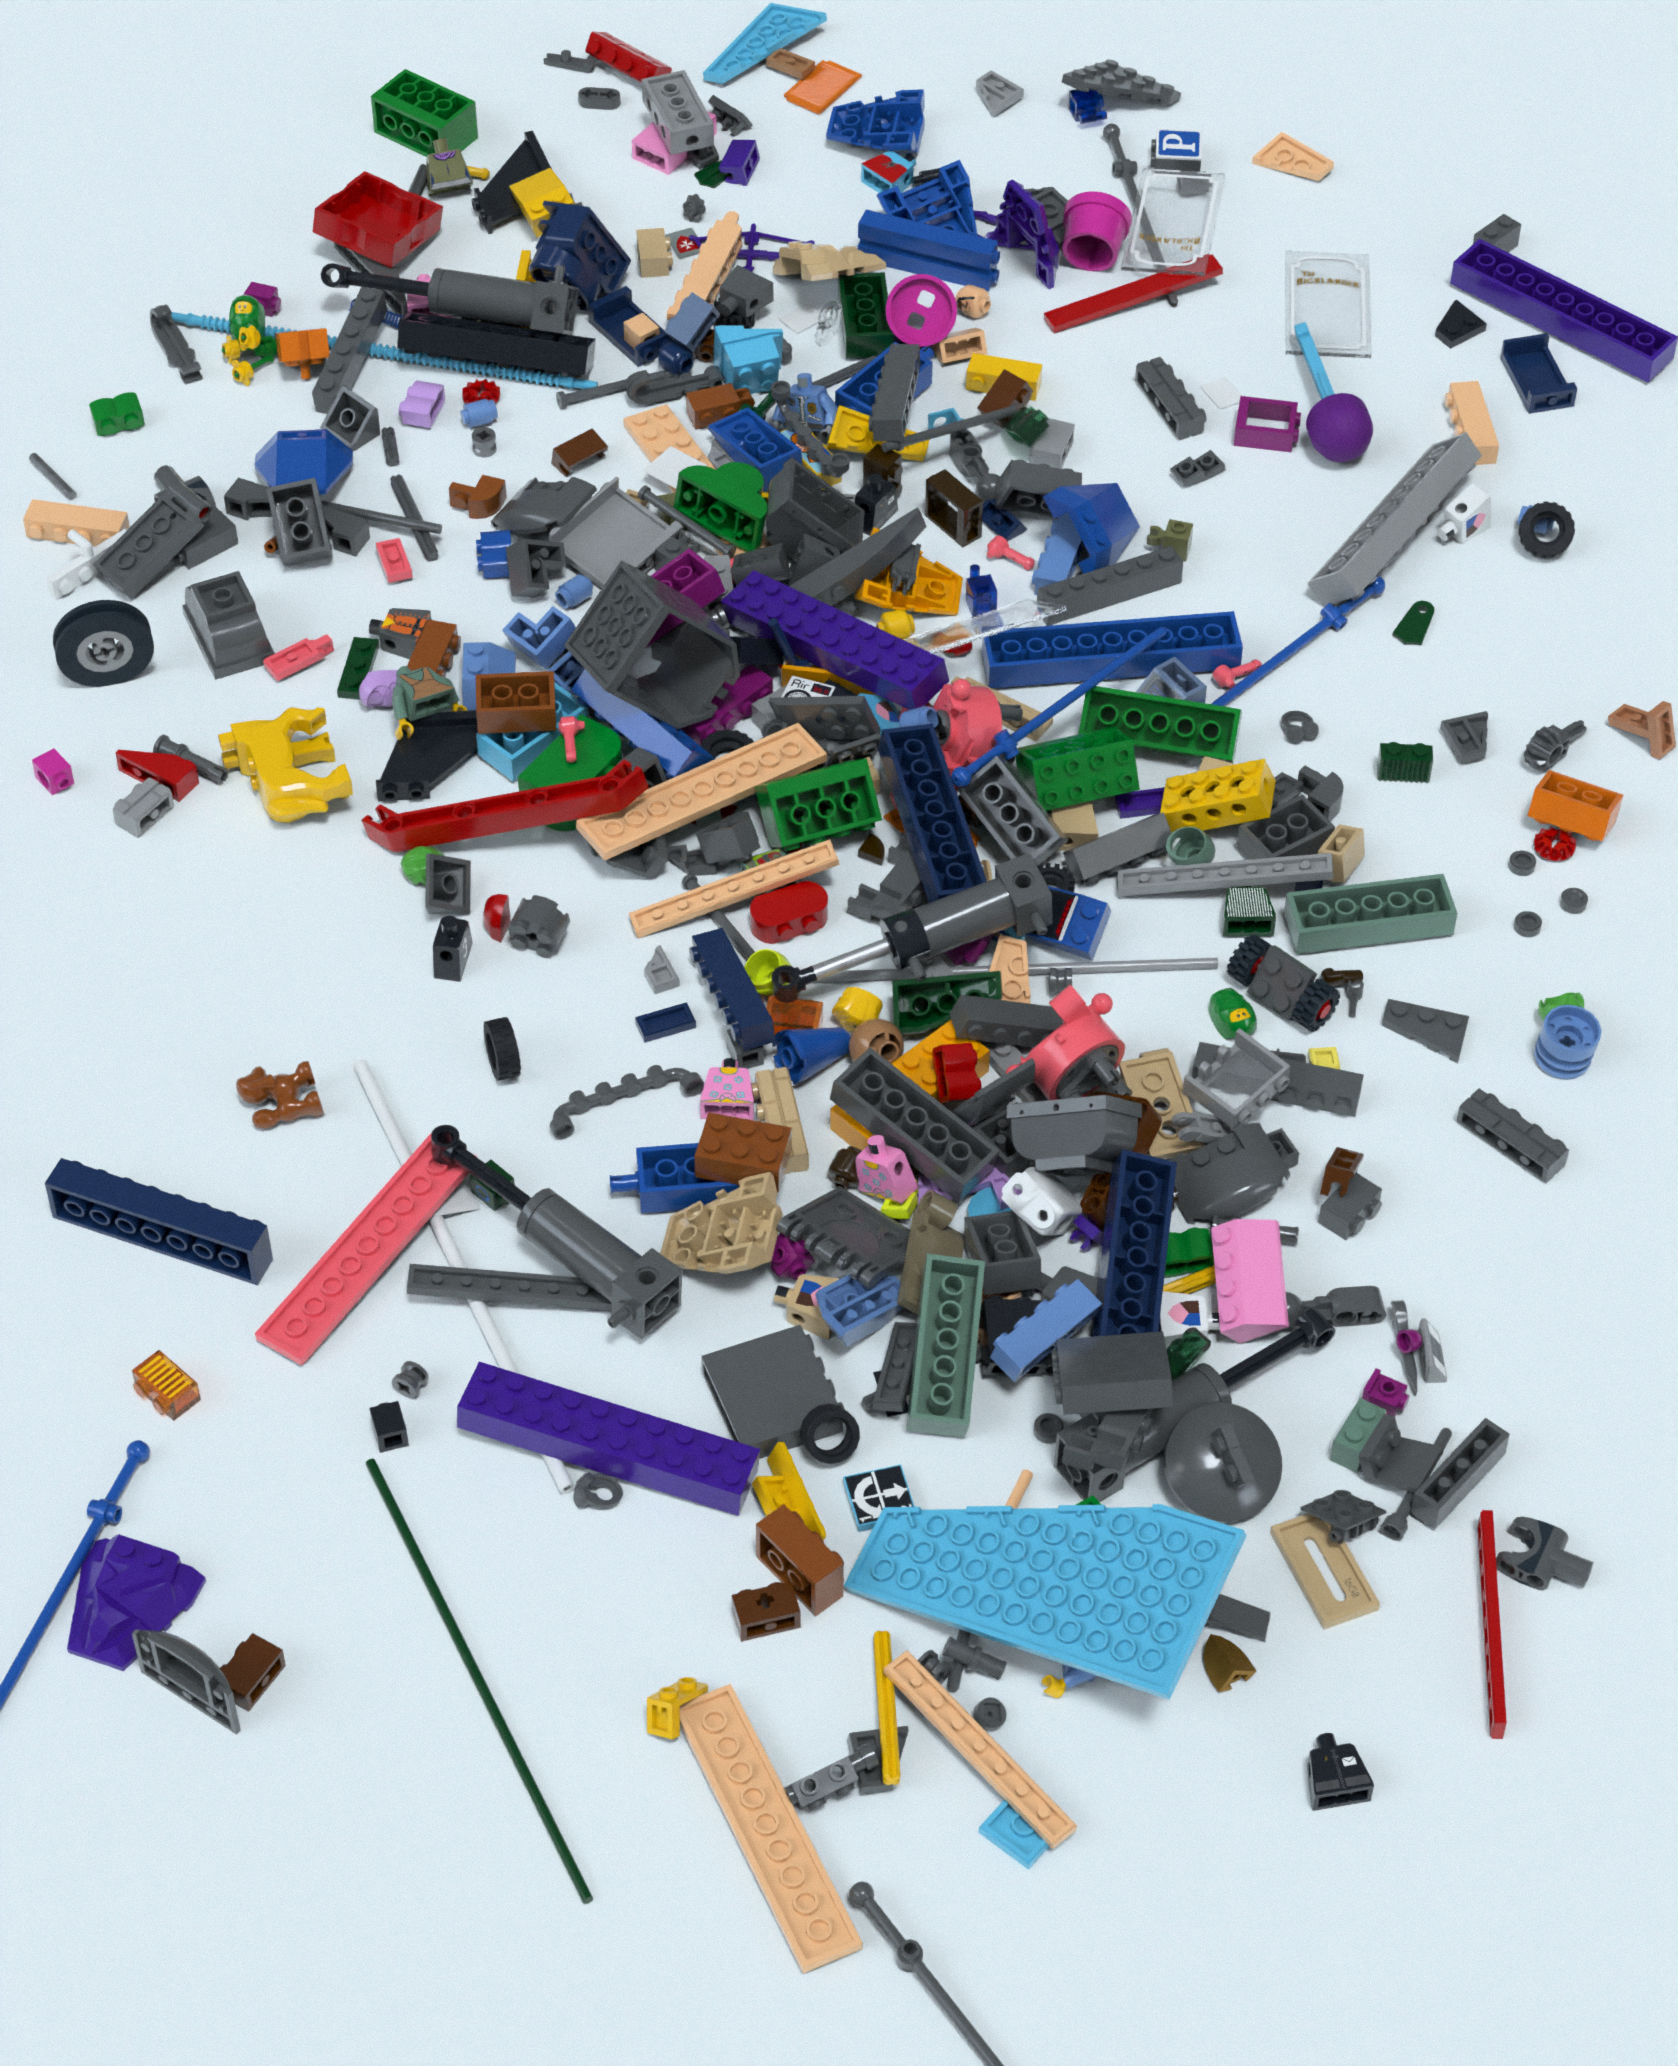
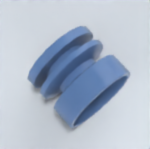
M1561 1005L1550 1010L1545 1016L1541 1032L1535 1044L1534 1056L1537 1064L1546 1073L1561 1079H1573L1583 1075L1590 1067L1594 1052L1600 1041L1602 1030L1599 1021L1591 1012L1574 1005Z

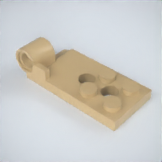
M1168 1048L1142 1052L1139 1054V1058L1119 1063L1122 1081L1133 1091L1131 1096L1145 1098L1153 1107L1157 1102H1163L1168 1106V1109L1165 1111H1159L1154 1107L1161 1116L1162 1123L1147 1155L1169 1159L1174 1158L1181 1152L1186 1155L1205 1146L1204 1142L1196 1141V1139L1189 1142L1180 1140L1177 1134L1182 1128L1174 1126L1171 1121L1172 1117L1177 1113L1193 1112L1188 1096L1182 1094L1183 1082L1172 1051L1170 1052ZM1164 1126H1172L1175 1128L1176 1133L1168 1135L1162 1131V1128Z

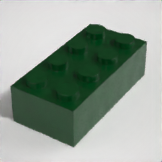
M885 272L862 273L847 276V274L838 275V302L846 359L878 356L893 344L894 334L886 319L888 292Z

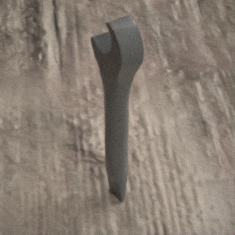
M1404 1300L1391 1301L1394 1313L1392 1325L1396 1334L1401 1330L1409 1329ZM1401 1352L1407 1379L1414 1396H1416L1417 1368L1413 1352Z

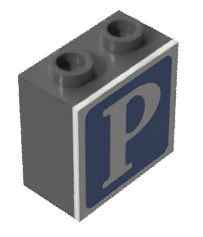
M1157 128L1156 139L1151 140L1150 167H1155L1154 173L1179 175L1200 172L1202 130Z

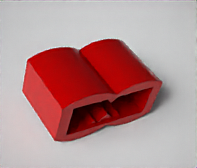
M972 1043L947 1044L933 1048L932 1059L936 1073V1089L939 1102H963L975 1096V1093L982 1088V1085L975 1071L978 1056L977 1052L973 1049Z

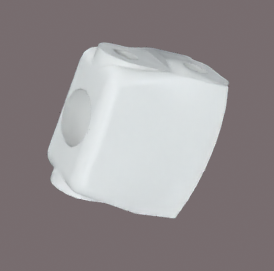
M1029 1167L1023 1173H1015L1002 1188L1003 1196L1001 1199L1040 1235L1064 1234L1070 1227L1075 1225L1073 1221L1079 1214H1082V1207L1066 1186L1055 1175L1038 1172L1036 1167ZM1017 1184H1020L1023 1188L1020 1195L1014 1192V1187Z

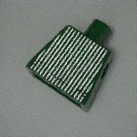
M1252 886L1230 887L1227 889L1223 937L1250 936L1251 934L1274 936L1276 913L1264 887Z

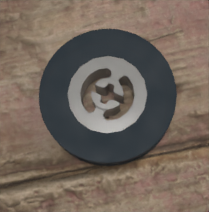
M97 600L75 607L60 619L53 633L55 657L61 672L70 680L90 687L120 684L133 679L148 666L154 653L151 628L146 616L133 605L117 600Z

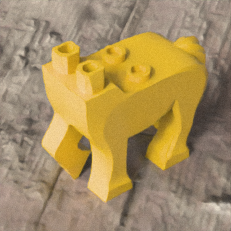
M290 707L274 720H253L230 724L231 732L218 734L224 767L226 769L239 767L241 774L250 776L253 791L258 790L265 811L271 819L277 822L289 823L301 819L309 813H325L329 807L328 801L335 798L345 799L349 798V795H353L352 783L345 763L338 766L330 775L324 778L315 777L296 768L317 761L336 762L334 747L330 743L328 731L314 738L291 742L292 736L296 731H303L312 736L327 724L324 708L317 707L314 710Z

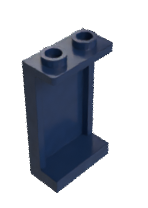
M624 286L588 304L589 323L637 367H640L658 358L661 347L673 340L665 333L664 329L653 321L659 327V335L635 346V349L624 341L623 322L641 313H644L652 320L632 302V290Z
M1547 333L1506 339L1502 344L1500 359L1529 414L1569 408L1575 405L1578 388L1574 382L1567 383L1548 348L1549 335Z

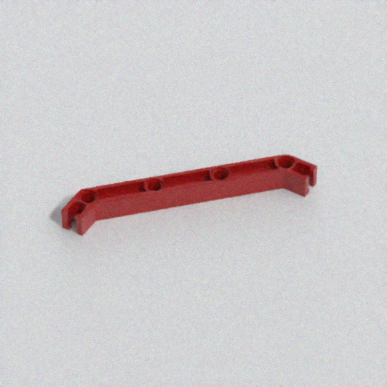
M623 759L605 776L399 814L380 804L375 810L381 823L372 821L373 818L370 815H366L361 821L369 839L390 851L399 852L419 846L427 847L618 812L626 808L649 787L642 768L636 766L634 771H632L631 763Z

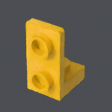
M683 1677L678 1679V1682L668 1687H662L658 1692L647 1697V1733L672 1740L680 1736V1706L708 1692V1684L697 1682V1679L693 1677Z

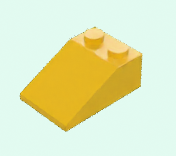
M551 168L509 186L536 237L542 235L538 228L540 220H549L551 216L542 205L544 201L575 205L565 185Z

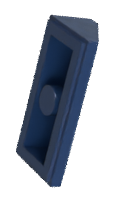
M995 499L987 500L983 503L982 522L998 536H1002L1009 541L1027 530L1023 523L1009 511L996 509Z

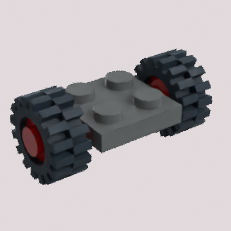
M1251 934L1250 937L1247 936L1244 939V943H1239L1237 950L1233 951L1234 955L1230 957V963L1227 964V974L1242 985L1249 987L1247 993L1286 1020H1295L1309 1031L1314 1032L1319 1030L1320 1026H1324L1325 1021L1331 1018L1330 1014L1335 1012L1336 1008L1334 1007L1339 1004L1340 992L1322 979L1315 980L1316 972L1276 945H1271L1258 935Z

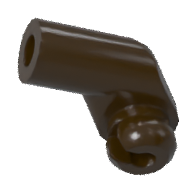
M1326 968L1321 972V978L1334 987L1348 984L1349 980H1351V984L1361 983L1363 981V972L1361 970L1334 971L1332 968Z

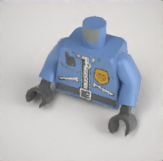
M810 373L798 374V384H793L790 387L791 395L786 400L791 411L799 413L800 422L804 426L810 427L811 431H820L819 440L822 443H826L838 408L824 386L812 385V375ZM777 404L771 419L773 424L770 425L781 432L779 426L783 424V428H785V417L780 412Z

